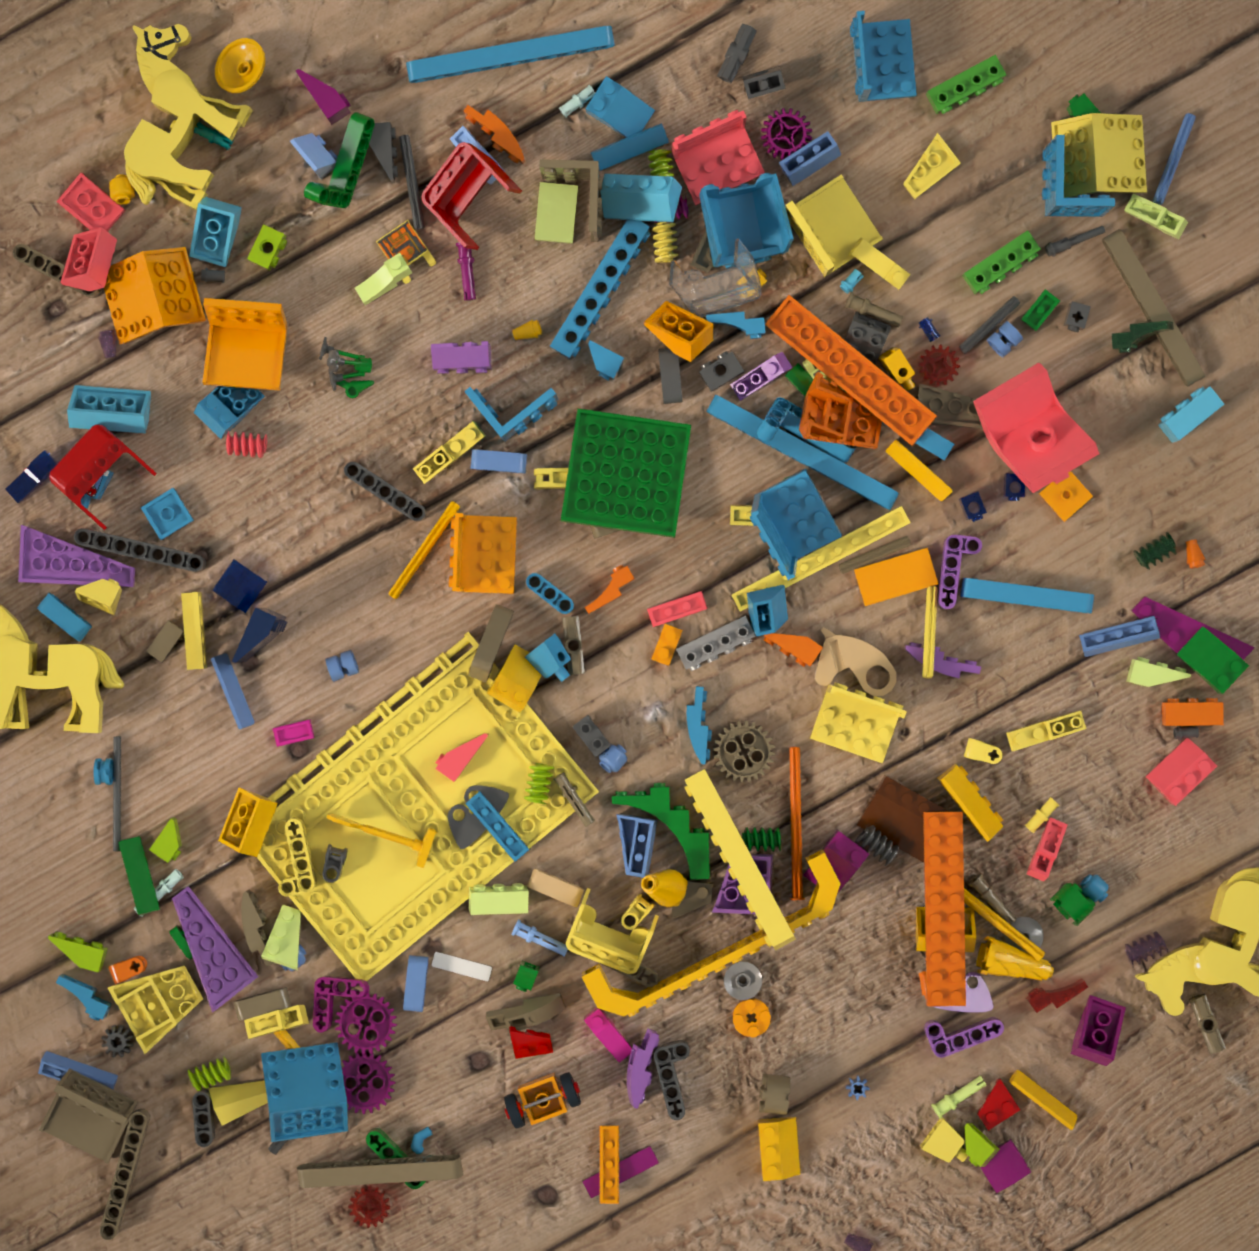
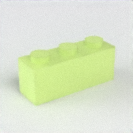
M514 883L512 886L494 884L485 887L483 884H476L474 887H469L470 914L528 913L529 891L527 886L521 883Z

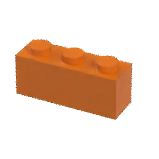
M1168 698V702H1162V725L1164 726L1224 725L1223 702H1218V698H1206V702H1198V698H1187V702H1179V698Z

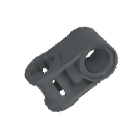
M331 844L328 845L322 874L325 881L333 883L340 879L348 848L339 849L332 847ZM333 868L336 870L337 876L335 879L328 877V869Z

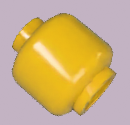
M116 175L109 182L110 198L117 204H128L135 197V189L130 184L126 175Z

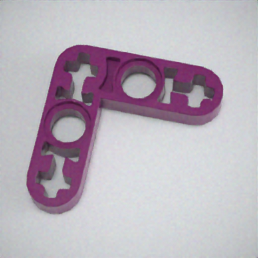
M331 976L318 978L314 985V1029L321 1033L330 1030L332 1027L334 996L363 997L369 992L368 982L362 979ZM339 982L345 983L346 990L344 992L339 991ZM321 983L333 985L332 987L324 988L321 986ZM359 985L363 988V991H359L357 989L351 990L352 987ZM321 999L327 1001V1008L325 1010L319 1005ZM319 1013H327V1015L323 1016L319 1015ZM323 1020V1022L326 1023V1026H322L321 1024H319V1021Z

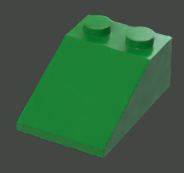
M1203 626L1176 654L1219 694H1224L1249 667L1241 657Z

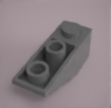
M391 122L375 123L369 145L391 182L395 183V177H398V167L394 166V158H397V148L393 147V139H396V129L392 127Z

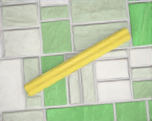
M929 586L926 595L922 677L926 679H931L934 672L938 588L935 586Z

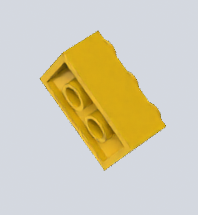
M239 787L218 841L239 853L257 857L278 803Z
M916 907V951H926L925 907ZM964 908L965 952H974L976 944L974 910L972 908Z
M796 1117L759 1119L758 1130L763 1181L783 1180L800 1175Z

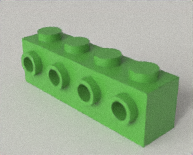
M995 54L928 90L926 96L936 115L940 112L946 114L953 109L952 106L955 104L963 105L970 100V96L974 94L979 96L987 91V87L991 85L996 87L1002 84L1006 73Z
M1027 230L972 267L962 276L974 294L978 292L983 294L990 289L989 285L996 281L998 284L1004 280L1007 272L1011 270L1014 273L1023 267L1021 265L1023 261L1027 259L1030 262L1039 256L1037 252L1041 248Z

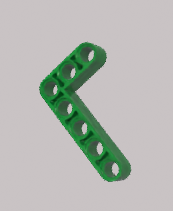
M358 112L351 115L329 185L309 182L304 189L305 198L332 207L347 208L349 206L375 125L373 118Z

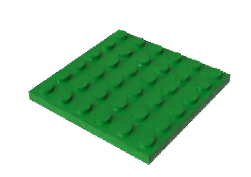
M577 408L561 522L675 538L691 425Z

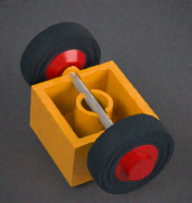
M555 1072L519 1085L518 1092L523 1104L518 1102L514 1093L506 1095L504 1097L505 1113L507 1118L511 1119L513 1126L516 1129L525 1126L524 1111H526L531 1125L566 1113L568 1107L564 1097L572 1108L581 1104L579 1096L581 1091L577 1081L574 1082L570 1072L560 1075L561 1088Z

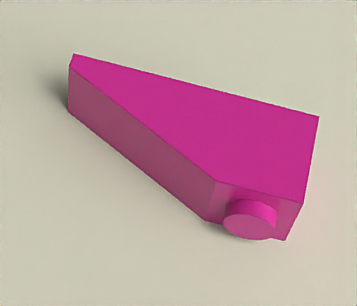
M596 1007L584 1017L585 1023L619 1063L630 1055L632 1047L602 1009Z

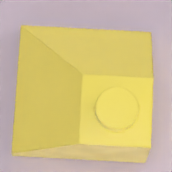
M100 579L76 588L75 593L79 601L114 615L122 589L115 580L108 579L107 581Z

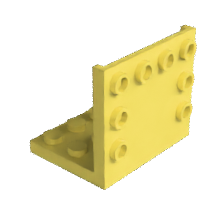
M1091 113L1051 122L1052 140L1056 135H1065L1064 198L1092 193L1147 192L1142 115Z
M842 174L798 203L794 204L791 201L785 205L790 225L824 277L855 258L849 252L860 238H863L872 246L883 240L847 185Z
M834 682V685L829 684L810 739L883 763L898 718H905L907 711L902 710L903 706L891 701L885 704V699L876 696L873 699L866 697L867 693L856 689L854 693L847 691V686Z

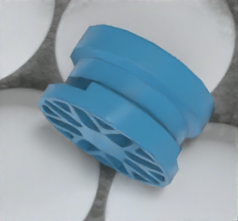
M102 758L95 759V785H101V783L112 785V758H106V760H102Z

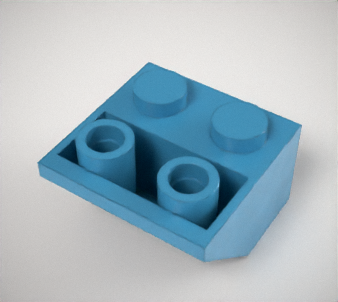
M784 585L747 593L750 626L756 637L775 633L788 620Z

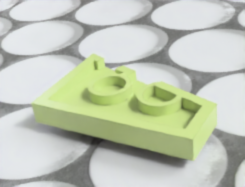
M282 905L261 955L262 959L298 970L301 926L300 910Z

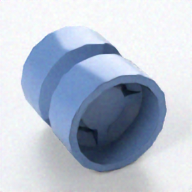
M1006 321L999 328L998 333L994 332L986 340L992 349L1004 358L1011 351V347H1016L1023 340V337L1011 323ZM1001 337L1007 342L1006 344L1000 339Z
M352 650L341 653L340 657L334 655L325 659L333 682L343 679L345 675L352 676L359 673Z

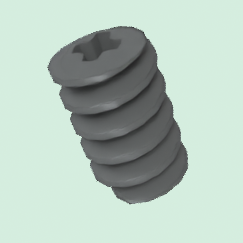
M874 825L865 828L855 841L858 843L862 840V848L868 845V853L874 850L873 857L880 855L879 862L886 860L884 866L893 861L899 850V846L893 845L892 840L887 841L886 835L881 836L880 830L875 831Z

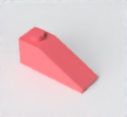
M484 733L447 752L446 755L441 754L435 762L438 764L435 769L455 782L489 734Z

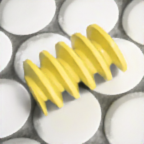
M654 223L657 226L652 228V231L658 234L653 236V239L657 240L653 245L655 248H659L654 251V254L659 256L655 258V262H675L673 258L677 257L678 254L673 253V250L677 249L678 246L672 245V243L677 241V238H673L671 235L677 233V231L672 230L671 227L676 226V223Z

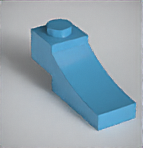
M744 312L706 315L707 321L713 324L737 328L745 332L746 336H750V339L762 338L761 335L766 333L764 318L745 319Z
M61 974L58 977L56 983L68 989L86 1007L85 1013H88L90 1018L99 1021L107 1017L112 1003L95 996L97 988L65 974Z

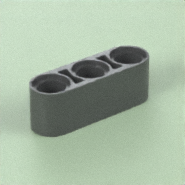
M669 348L658 349L663 404L681 403L683 400L678 355H675Z
M202 1089L193 1096L192 1100L195 1141L200 1147H208L215 1139L214 1111L209 1090ZM198 1095H204L207 1098V1102L201 1103L198 1100ZM200 1114L207 1115L208 1122H202L199 1118ZM201 1133H207L210 1140H202Z

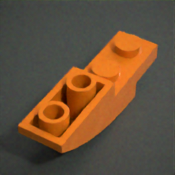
M467 105L464 109L465 119L474 125L475 123L481 125V130L489 136L494 134L491 138L492 147L500 153L503 151L508 153V158L516 164L518 162L524 164L525 158L522 150L508 127L491 111L487 110L483 116Z

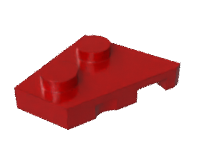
M513 1026L509 1027L515 1059L553 1053L550 1033L535 1032L529 1029L523 1032L516 1030Z

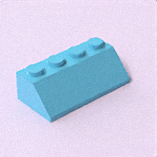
M604 174L602 190H600L604 218L674 222L682 186L674 177Z
M74 385L67 409L69 428L90 429L93 425L100 424L109 431L146 433L149 422L151 391Z

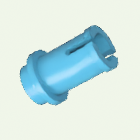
M854 269L845 281H841L840 288L847 294L853 292V288L864 276L857 269Z

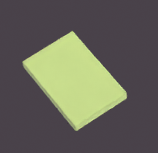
M540 182L535 240L573 244L578 195L577 185Z

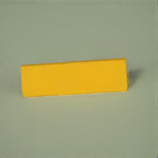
M894 440L886 449V453L939 501L942 502L953 492L946 483L898 440Z
M1016 1070L1009 1079V1082L1067 1128L1073 1130L1077 1114L1020 1070Z

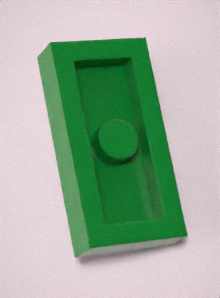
M1045 289L1021 318V321L1036 332L1060 300Z

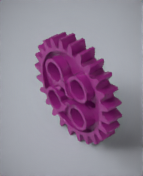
M368 992L366 997H352L351 1002L346 999V1007L340 1005L343 1012L336 1013L340 1016V1019L335 1020V1022L339 1023L340 1026L335 1028V1030L341 1031L337 1037H344L343 1045L349 1043L348 1050L354 1046L355 1053L362 1049V1054L365 1055L368 1049L370 1054H373V1048H376L379 1052L380 1045L387 1047L385 1041H392L389 1035L396 1034L391 1029L397 1026V1024L392 1023V1020L396 1019L397 1016H391L394 1008H387L390 1002L383 1004L384 997L377 1000L376 993L371 998L370 992ZM364 1006L365 1013L363 1016L355 1014L356 1007ZM373 1007L368 1020L371 1025L366 1026L363 1039L360 1040L359 1036L364 1027L361 1021L366 1020L369 1008ZM376 1012H382L383 1020L379 1023L373 1020V1015ZM352 1024H357L359 1027V1031L355 1035L349 1032V1027ZM370 1030H375L377 1033V1038L374 1041L367 1039V1033Z
M357 1052L355 1059L349 1055L350 1062L342 1061L344 1067H342L347 1103L349 1104L348 1110L355 1107V1113H358L359 1109H362L363 1114L366 1113L367 1109H369L370 1113H373V1107L381 1110L380 1103L386 1106L387 1103L384 1099L392 1098L388 1093L395 1092L390 1087L396 1084L395 1081H391L395 1074H389L392 1066L386 1068L387 1060L380 1062L381 1055L375 1059L374 1052L370 1054V1057L367 1056V1052L363 1057ZM364 1063L370 1067V1071L366 1075L360 1072V1066ZM374 1070H377V1074L368 1081L367 1084L369 1086L362 1087L355 1095H352V1092L362 1083L361 1078L366 1079ZM349 1077L356 1080L354 1088H349L346 1085V1080ZM376 1077L383 1080L381 1088H376L373 1085V1080ZM362 1091H366L369 1094L367 1102H363L359 1098Z

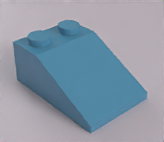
M607 76L586 107L587 114L625 138L642 132L655 112L653 108Z

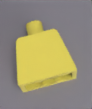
M943 1117L937 1121L920 1145L922 1150L948 1163L951 1162L954 1156L962 1162L968 1157L966 1150L962 1148L965 1142L964 1138Z

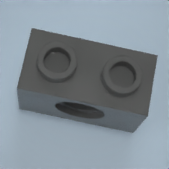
M779 66L742 76L748 99L786 89Z
M725 351L717 356L719 360L714 363L709 361L701 366L702 370L699 371V374L710 392L744 373L733 352L728 354ZM722 365L726 368V373L718 375L715 372V368Z
M586 715L572 726L595 757L611 746L589 715Z

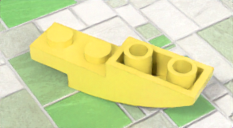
M472 421L448 442L420 462L413 470L423 483L426 484L472 449L486 435L477 423Z
M1080 710L1024 726L1006 734L1011 751H1016L1085 730L1086 725Z

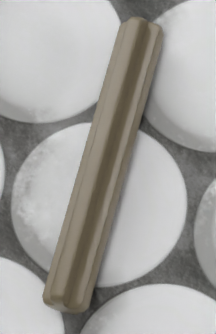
M905 536L839 564V569L844 574L911 545V541L908 536Z

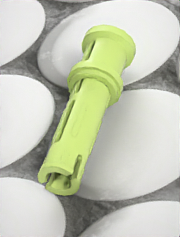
M979 1075L953 1094L944 1095L942 1100L936 1104L932 1103L931 1107L939 1119H941L942 1115L951 1109L955 1110L957 1104L987 1085Z

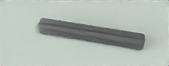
M1013 296L959 346V349L964 354L970 351L1020 304V301Z

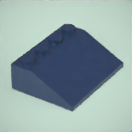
M255 608L232 662H247L278 636L280 632H284L288 623L285 621L286 616L268 608Z

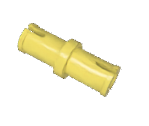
M1050 797L1040 809L1035 811L1036 814L1025 826L1032 833H1035L1044 821L1047 822L1049 820L1048 817L1060 805Z

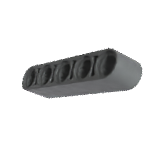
M349 462L345 465L344 473L349 479L416 522L423 521L426 518L427 511L424 506L356 462ZM353 465L358 467V473L355 476L349 474V468ZM372 476L374 484L368 487L365 485V478ZM385 486L390 488V495L387 497L381 495V489ZM400 497L406 499V505L402 508L397 506V499ZM417 507L423 511L420 518H415L412 514L413 510Z

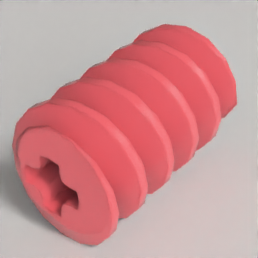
M228 431L226 438L228 455H232L235 452V455L239 456L242 452L243 456L247 457L250 452L251 457H255L258 454V457L262 458L267 449V434H265L263 439H261L260 434H257L256 438L253 439L252 433L249 434L248 438L245 437L244 432H242L240 437H238L237 432H234L233 436L230 437Z

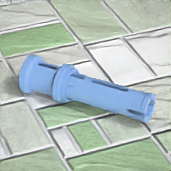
M517 920L511 933L512 936L517 935L526 939L527 943L532 941L565 956L568 950L566 944L536 931L537 929L534 926H527L521 923V920Z

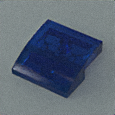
M233 559L212 591L246 613L267 581Z

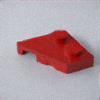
M1000 1078L996 1080L995 1086L977 1113L988 1131L1020 1111V1108Z

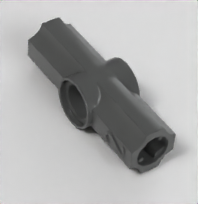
M742 23L734 42H731L726 52L725 60L717 77L732 84L740 65H743L749 53V47L757 30Z

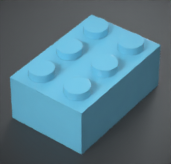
M1202 386L1190 394L1192 397L1190 400L1187 398L1175 406L1177 409L1175 412L1172 410L1160 418L1162 422L1158 426L1172 443L1181 440L1224 405L1211 386L1207 388Z

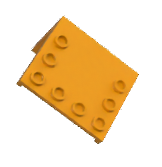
M186 247L142 251L110 266L104 291L120 345L127 344L164 327L206 321Z
M204 298L203 306L210 326L203 385L280 390L288 327L282 304Z
M455 513V517L451 518V529H454V537L450 539V548H454V555L450 556V568H453V576H449V587H452V591L514 594L517 517L472 516Z

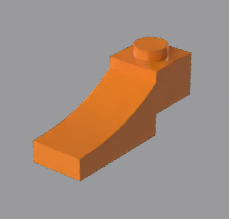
M620 565L613 569L614 573L611 574L612 580L606 590L595 601L585 607L588 614L622 596L618 588L635 579L628 566L623 567V565Z

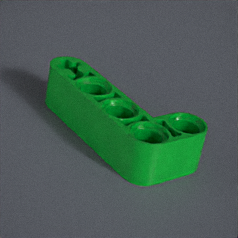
M372 1128L368 1132L366 1143L381 1159L408 1157L380 1128ZM378 1135V1140L373 1141L372 1137ZM383 1141H385L382 1147L379 1148L380 1143L382 1144ZM389 1147L393 1150L394 1154L388 1156L384 1153V1149ZM426 1181L404 1183L411 1189H418Z

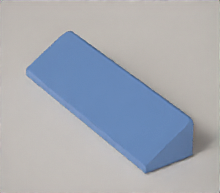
M1155 616L1081 634L1079 637L1084 656L1088 657L1159 639L1160 634Z
M225 653L211 658L238 729L253 725L255 721L228 654Z
M48 1051L45 1052L41 1059L38 1074L60 1081L70 1068L114 1090L118 1077L116 1074Z

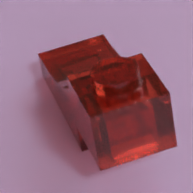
M1081 978L1071 985L1055 990H1044L1042 987L1039 989L1036 987L1028 993L1029 996L1026 997V1000L1036 1013L1051 1003L1056 1008H1059L1087 989L1088 985Z

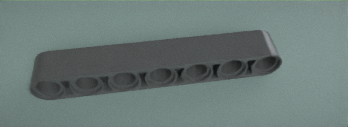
M85 528L78 529L74 534L75 542L82 546L192 572L203 571L206 567V560L201 555ZM83 532H87L89 536L86 542H82L80 539ZM102 536L107 538V544L104 547L99 544V539ZM123 540L126 548L120 551L117 545ZM142 545L145 551L139 556L136 553V548ZM158 549L163 551V557L160 560L155 558V552ZM175 554L181 555L182 561L180 564L174 563L173 557ZM195 558H198L201 562L200 567L197 569L192 566V561Z

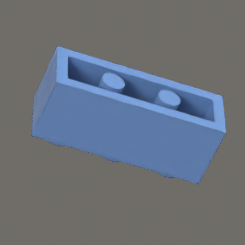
M827 131L780 161L779 164L789 182L794 186L841 156V152L837 143Z

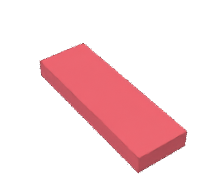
M702 591L649 608L647 611L652 626L655 627L706 610L707 606Z

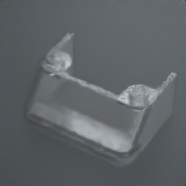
M739 238L735 239V267L704 276L696 269L684 272L675 260L671 261L669 285L690 311L699 317H705L706 315L757 300L762 294V287L754 258Z

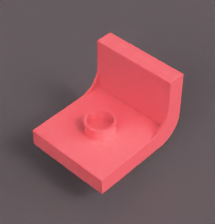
M1040 363L1035 364L973 401L990 445L1032 493H1035L1051 482L1058 484L1069 477L1068 472L1099 455L1096 443L1066 413L1059 403L1048 372Z

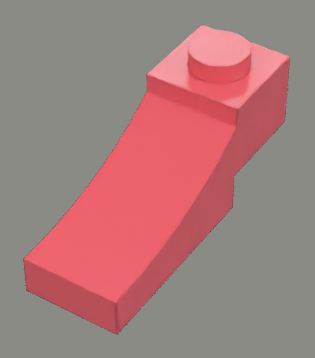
M1051 817L1049 818L1031 859L1027 875L1043 882L1049 877L1068 824Z

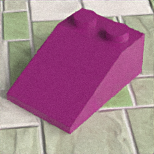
M300 69L295 70L331 125L351 113L348 109L351 105L343 93L339 95L334 88Z
M837 829L822 850L825 852L840 882L838 893L869 856V853ZM808 867L803 876L816 885L817 880L810 867Z
M1089 995L1074 1036L1070 1054L1104 1066L1114 1061L1126 1007Z

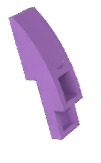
M910 642V646L905 645L904 649L914 659L923 664L924 648H921L922 644ZM935 647L934 671L960 678L961 671L980 674L981 667L976 666L977 662L965 660V664L958 663V658L946 657V660H943L944 652L940 651V647Z
M649 1028L646 1031L641 1046L633 1044L627 1068L628 1097L631 1105L638 1109L639 1104L643 1103L645 1089L652 1081V1073L646 1067L650 1065L653 1049L659 1043V1034Z

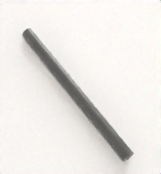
M113 736V851H121L118 843L121 841V736Z

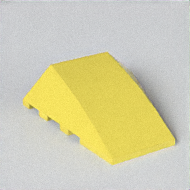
M185 965L107 987L144 1054L203 1000Z

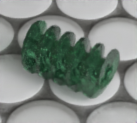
M1166 532V537L1163 535L1159 536V541L1153 539V545L1146 543V549L1141 546L1139 547V552L1133 551L1134 556L1142 567L1150 570L1149 563L1157 566L1156 559L1162 563L1163 555L1169 559L1170 551L1174 555L1177 554L1176 544L1168 532Z

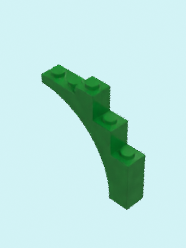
M654 783V786L650 787V794H646V791H635V794L627 795V791H616V795H612V804L629 805L642 809L665 823L676 835L685 851L689 864L690 879H710L709 832L705 831V828H693V832L689 831V809H685V805H676L674 809H670L669 786H665V783Z

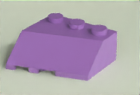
M482 341L480 346L473 342L462 343L460 347L458 343L431 344L433 370L437 371V374H449V370H457L459 374L468 373V370H476V373H487V370H492L491 345L488 341Z
M751 854L772 893L773 855ZM728 869L712 913L755 914V912L751 913L746 905L749 901L746 895L742 897L737 888L740 884L737 878L733 880Z

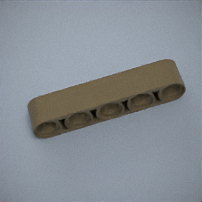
M18 244L13 248L12 254L16 260L61 283L65 265L24 244ZM22 249L27 251V255L24 258L19 257V252ZM39 258L44 259V264L41 267L36 266V261ZM55 267L61 268V273L58 276L53 275ZM67 286L92 299L97 298L101 294V289L88 294L86 290Z

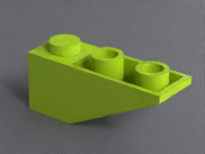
M62 932L48 935V939L78 967L94 972L102 970L108 949L103 947L102 943L95 941L87 943L84 942L85 939L75 936L73 939L68 938Z

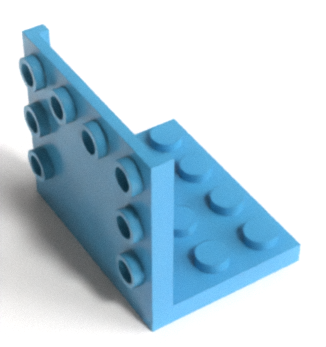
M857 11L855 17L852 18L850 37H853L857 77L855 93L858 95L859 102L916 97L910 19L862 23L865 11Z
M1056 135L1046 146L1045 150H1043L1042 156L1043 161H1046V169H1043L1042 180H1046L1045 188L1042 189V199L1045 200V216L1103 217L1115 207V198H1110V195H1098V198H1090V195H1078V198H1064L1065 135Z
M469 387L464 391L504 442L516 433L518 435L523 433L527 429L526 425L531 421L533 423L537 422L543 417L541 413L546 409L548 411L552 410L558 405L556 401L559 400L557 394L550 388L509 422L501 426L497 421L499 416L489 403L485 406L487 401L477 388L473 390Z
M806 469L754 495L750 519L753 525L758 526L760 529L759 535L764 543L767 542L770 549L768 550L772 559L778 561V569L781 575L786 576L788 580L795 577L797 560L842 537L839 528Z
M338 1042L261 1053L269 1108L271 1142L348 1131L347 1098Z

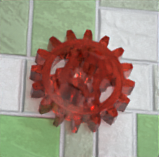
M942 344L938 346V349L934 345L931 346V351L926 349L924 351L926 356H920L923 362L918 363V366L923 368L919 371V374H925L923 380L930 379L929 385L936 382V387H939L940 382L945 386L947 385V380L954 381L952 375L957 376L959 373L955 369L960 368V365L956 364L959 357H953L956 352L952 351L950 353L949 346L942 349ZM941 353L937 358L930 357L932 354ZM947 357L951 360L952 367L948 365ZM943 358L941 365L944 368H940L936 372L937 365L935 363H938ZM926 364L930 366L931 374H929ZM941 373L948 374L944 378H937Z
M369 1185L368 1190H366L362 1186L361 1192L356 1190L354 1192L356 1197L351 1196L350 1201L353 1203L349 1204L348 1208L353 1210L349 1215H355L353 1221L359 1220L360 1227L364 1223L367 1228L372 1223L377 1227L378 1221L384 1222L383 1216L388 1217L389 1213L385 1210L390 1209V1205L386 1204L389 1198L383 1197L385 1191L378 1192L379 1187L372 1190V1185ZM366 1195L365 1200L357 1202L359 1198ZM367 1203H370L371 1210H368ZM381 1211L377 1217L373 1218L375 1212Z

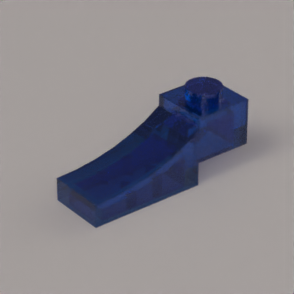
M44 450L30 462V465L5 490L17 503L22 502L47 479L50 471L58 462L47 450Z

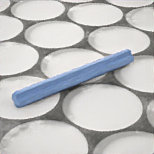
M1187 113L1183 119L1153 198V202L1158 205H1162L1196 118L1193 114Z

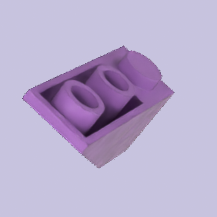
M781 352L730 385L741 401L793 367L784 353Z

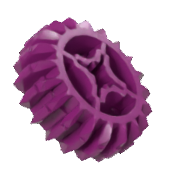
M782 108L780 115L775 110V118L769 114L768 119L770 122H763L764 126L768 127L761 128V132L766 133V135L761 136V140H767L763 143V147L770 146L767 153H771L774 150V158L779 153L781 154L780 159L783 160L785 155L790 156L807 145L808 142L806 141L812 140V136L807 135L812 133V129H806L810 125V121L803 123L806 116L803 115L799 118L800 111L797 110L795 115H793V109L790 108L788 114H786L785 108ZM783 120L794 121L798 126L790 127ZM778 123L780 133L771 138V129ZM783 129L786 130L787 133L792 132V134H790L789 136L790 140L786 136H781L784 133ZM802 131V140L795 146L793 136ZM785 142L790 149L780 148L775 143Z

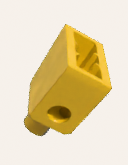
M892 347L879 356V361L896 383L902 384L906 391L916 386L911 378L915 375V372L900 348ZM902 368L903 372L899 375V370Z

